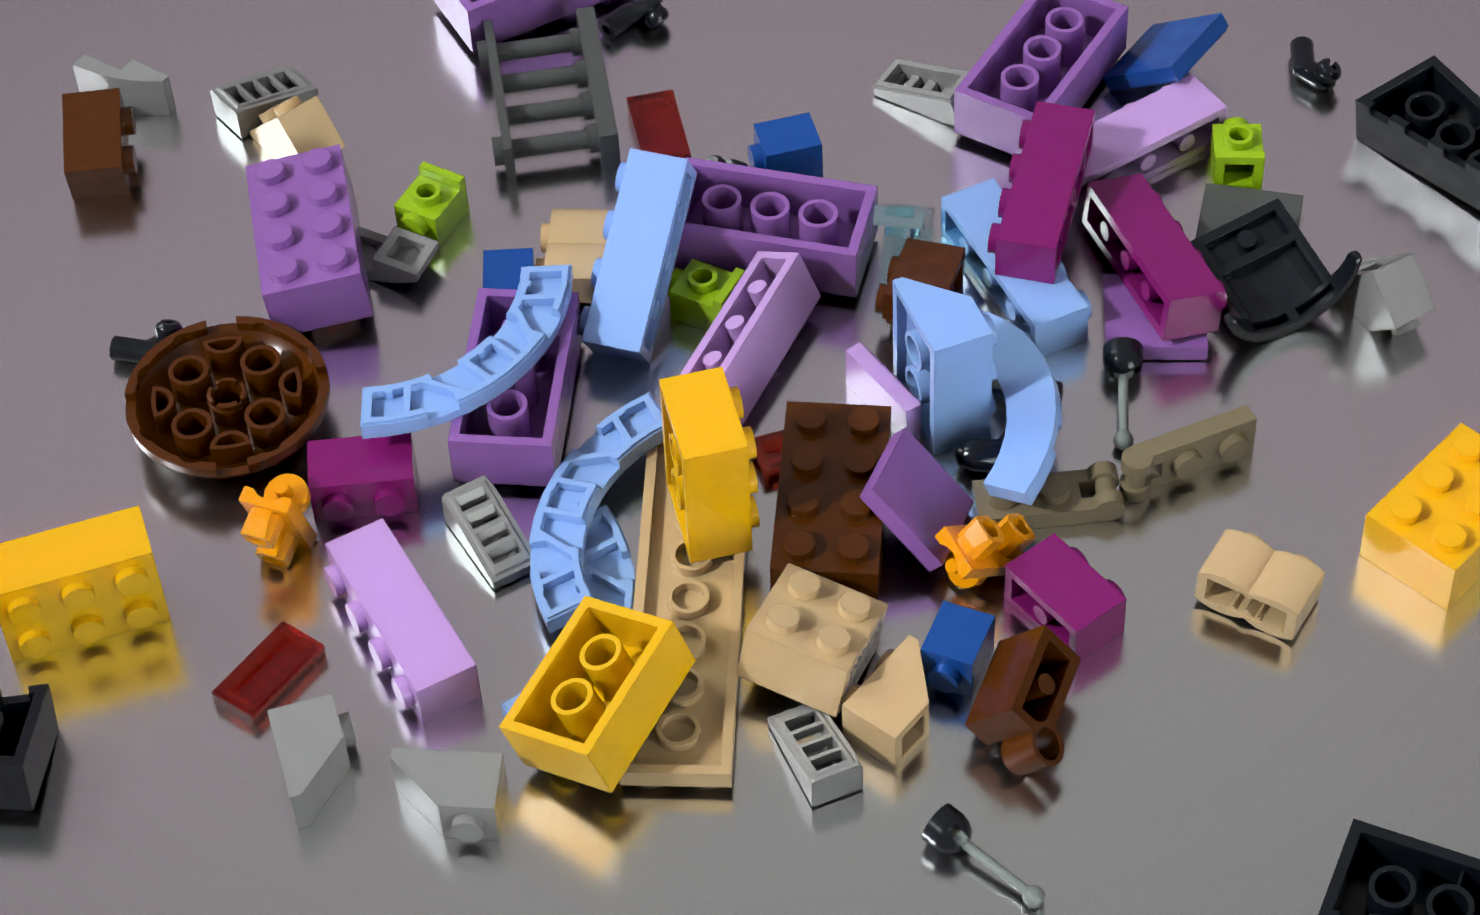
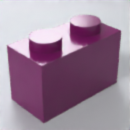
M411 432L369 439L355 436L307 441L308 487L311 493L310 501L315 522L343 521L352 518L383 515L394 516L403 513L419 512L417 463Z
M1055 533L1005 565L1004 599L1035 628L1046 625L1081 658V661L1124 632L1127 598H1125L1121 588L1114 581L1103 578L1089 565L1086 557L1079 549L1069 547Z

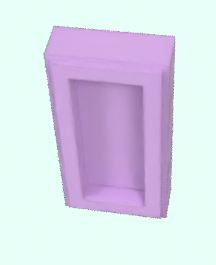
M859 342L846 349V384L866 405L891 406V431L894 434L906 427L917 440L920 439L922 403L864 344L862 345Z

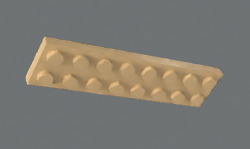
M664 443L647 452L633 610L673 621L696 661L622 776L620 785L732 788L739 681L736 671L741 648L746 552L690 563L666 484Z

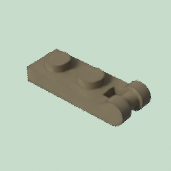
M1244 405L1126 448L1121 457V470L1123 474L1120 477L1119 491L1123 494L1124 500L1130 503L1143 502L1149 497L1151 489L1179 479H1189L1201 471L1226 462H1236L1245 455L1253 453L1257 418L1248 405Z
M1109 461L1096 462L1083 470L1049 473L1044 486L1032 506L990 496L983 484L985 479L972 480L971 494L974 501L975 516L987 515L996 522H1000L1007 514L1020 513L1029 527L1036 529L1112 521L1123 516L1126 511L1123 494L1116 490L1120 482L1117 467ZM1095 494L1089 498L1081 497V495Z

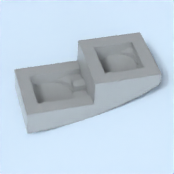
M84 53L72 64L79 92L119 88L124 107L132 106L134 114L166 116L176 111L169 76L134 59L119 70Z
M359 226L367 277L371 281L387 283L417 282L439 249V241L396 226L393 227L388 236Z

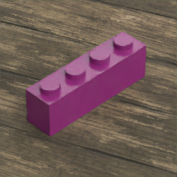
M1037 101L1032 119L1023 120L1019 136V149L1023 150L1021 154L1013 153L1008 177L1012 187L1011 189H1002L998 207V217L1002 218L1000 224L992 223L988 238L987 251L988 253L995 254V275L1050 284L1055 283L1093 148L1095 110Z
M1142 173L1088 182L1082 223L1162 341L1218 331L1222 309L1227 304L1225 286L1221 280L1214 276L1205 263L1202 253L1194 248L1185 235L1180 222L1172 217L1163 204L1160 194L1152 189Z

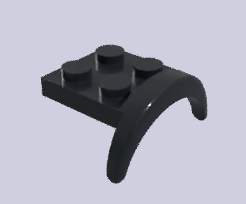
M1279 198L1191 241L1194 248L1202 253L1205 263L1214 276L1221 280L1225 286L1227 293L1226 306L1230 312L1224 315V321L1234 335L1248 342H1264L1281 337L1321 316L1345 294L1354 281L1362 262L1360 253L1354 250L1347 254L1343 263L1331 276Z

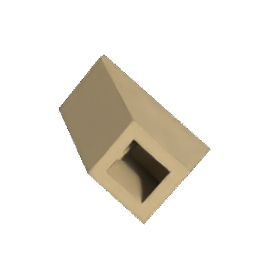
M295 95L258 115L263 124L249 131L252 138L274 159L308 152L315 148H325L340 144L341 148L346 146L317 95L304 102L300 100L298 95Z
M910 634L895 650L889 649L880 657L874 672L862 685L855 684L844 696L840 706V711L842 712V734L846 740L894 771L929 736V698L919 641Z

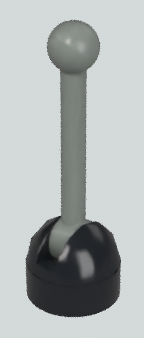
M1130 337L1113 338L1103 346V366L1107 374L1118 381V432L1114 435L1113 443L1121 451L1134 444L1133 435L1129 432L1128 380L1134 379L1141 372L1144 362L1143 345L1138 340Z
M950 803L945 804L929 820L922 833V840L932 848L944 854H956L964 850L1022 895L1026 906L1038 908L1044 903L1045 893L1041 887L1027 885L970 841L972 835L970 822Z

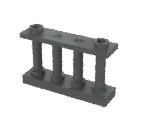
M594 6L575 9L577 28L569 29V34L496 43L492 20L483 21L485 40L476 41L480 69H490L500 133L499 137H491L495 166L505 165L507 184L517 183L515 158L589 149L590 153L599 152L602 171L618 169L621 163L618 131ZM572 52L573 57H582V59L574 60L575 65L501 75L499 65L501 61ZM578 84V88L587 87L588 90L580 92L581 97L506 107L504 93ZM583 116L584 120L593 119L594 123L587 124L586 130L512 140L509 128L511 125Z

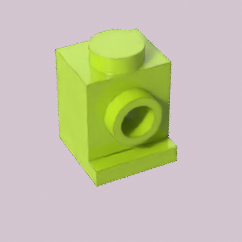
M1231 117L1222 124H1212L1210 144L1212 184L1262 190L1265 151H1263L1261 124H1249L1246 119L1241 117ZM1225 165L1250 166V172H1224Z
M423 161L418 167L419 175L394 204L396 222L399 228L439 241L440 248L469 212L465 176Z
M695 259L690 261L685 270L675 268L667 293L670 299L671 319L708 331L745 270L736 267L733 272H729Z

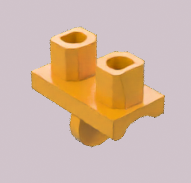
M286 473L272 479L265 488L263 497L259 496L254 488L244 486L238 499L248 512L240 534L246 541L258 546L255 554L261 561L284 568H289L297 546L312 549L317 538L316 532L302 514L310 504V489L305 481L295 474Z
M1020 513L1007 514L1000 522H996L987 515L976 516L967 525L944 526L935 535L939 544L950 549L946 558L945 569L949 579L960 588L977 587L987 577L1005 575V565L1023 554L1022 551L1036 539L1035 534Z

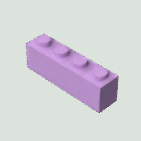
M1190 74L1179 82L1167 84L1160 90L1136 102L1128 103L1121 109L1095 121L1093 148L1073 217L1083 213L1088 182L1140 173L1148 180L1210 149L1212 124H1222L1226 120L1227 106L1193 74Z
M757 251L680 374L723 367L729 388L738 386L744 409V418L739 419L741 426H743L821 297L800 253Z
M383 518L325 543L329 565L323 568L326 582L335 597L343 594L348 603L345 604L346 612L355 631L358 634L366 631L371 639L368 641L370 653L381 671L387 668L390 670L394 677L391 679L394 693L404 709L412 706L422 724H425L482 698L476 663Z

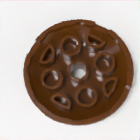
M236 316V323L207 327L205 320L170 334L141 358L126 385L124 394L126 399L125 418L129 431L141 450L152 460L173 472L203 479H229L248 476L283 462L300 450L312 438L319 428L329 404V376L324 359L314 344L303 334L285 324L259 317Z

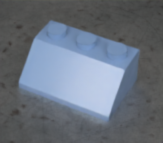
M900 277L893 280V375L922 403L921 434L932 454L937 455L955 449L963 441H969L973 438H989L991 433V415L996 413V404L992 394V381L997 379V369L993 359V346L998 344V334L992 318L989 315L983 316L970 296Z

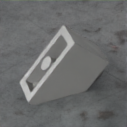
M1414 252L1362 259L1354 281L1339 300L1369 331L1390 330L1392 335H1399L1415 329L1421 324L1420 316L1436 309Z
M332 693L267 710L297 829L309 827L351 769L347 746L356 744L355 734L349 712L337 713Z
M391 748L390 760L396 789L443 838H453L463 842H477L480 840L500 841L508 788L503 753Z

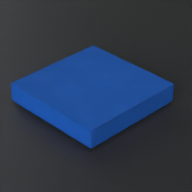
M1222 13L1153 24L1102 78L1109 91H1121L1179 82L1226 32L1229 26Z

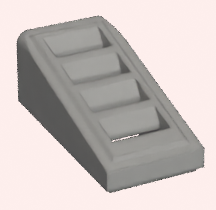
M896 58L872 89L874 95L943 124L954 126V90L969 71ZM905 78L909 79L905 85H901Z
M291 64L229 82L211 90L215 114L241 139L249 135L250 130L263 124L258 115L295 95H298L302 102L319 95L317 87ZM291 82L295 87L289 89L285 84Z
M487 476L478 477L442 496L441 500L446 523L494 590L530 573L531 548L529 542L499 492ZM488 519H493L492 521L485 523L475 529L472 528ZM502 535L505 536L504 538H501L485 547L483 546V544L492 541ZM512 550L516 551L517 554L494 565L493 559Z
M803 704L768 717V725L812 807L863 788V766L830 715ZM811 719L815 722L793 731L788 729ZM818 732H820L822 735L818 738L809 740L801 744L797 742V740L808 737ZM826 746H828L829 750L818 753L810 757H807L806 755L807 753L824 748ZM833 760L836 761V764L820 770L815 769L816 766Z

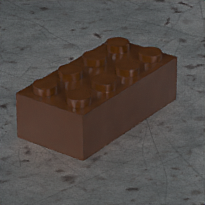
M787 401L770 561V590L787 564L791 563L879 600L885 524L859 496L891 439V406Z

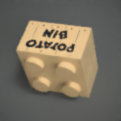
M788 563L745 630L736 676L836 718L840 712L844 696L852 686L857 684L877 650L888 604Z

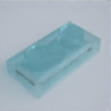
M896 203L878 204L874 208L873 225L886 226V236L915 238V236H920L921 230L933 227L935 207Z

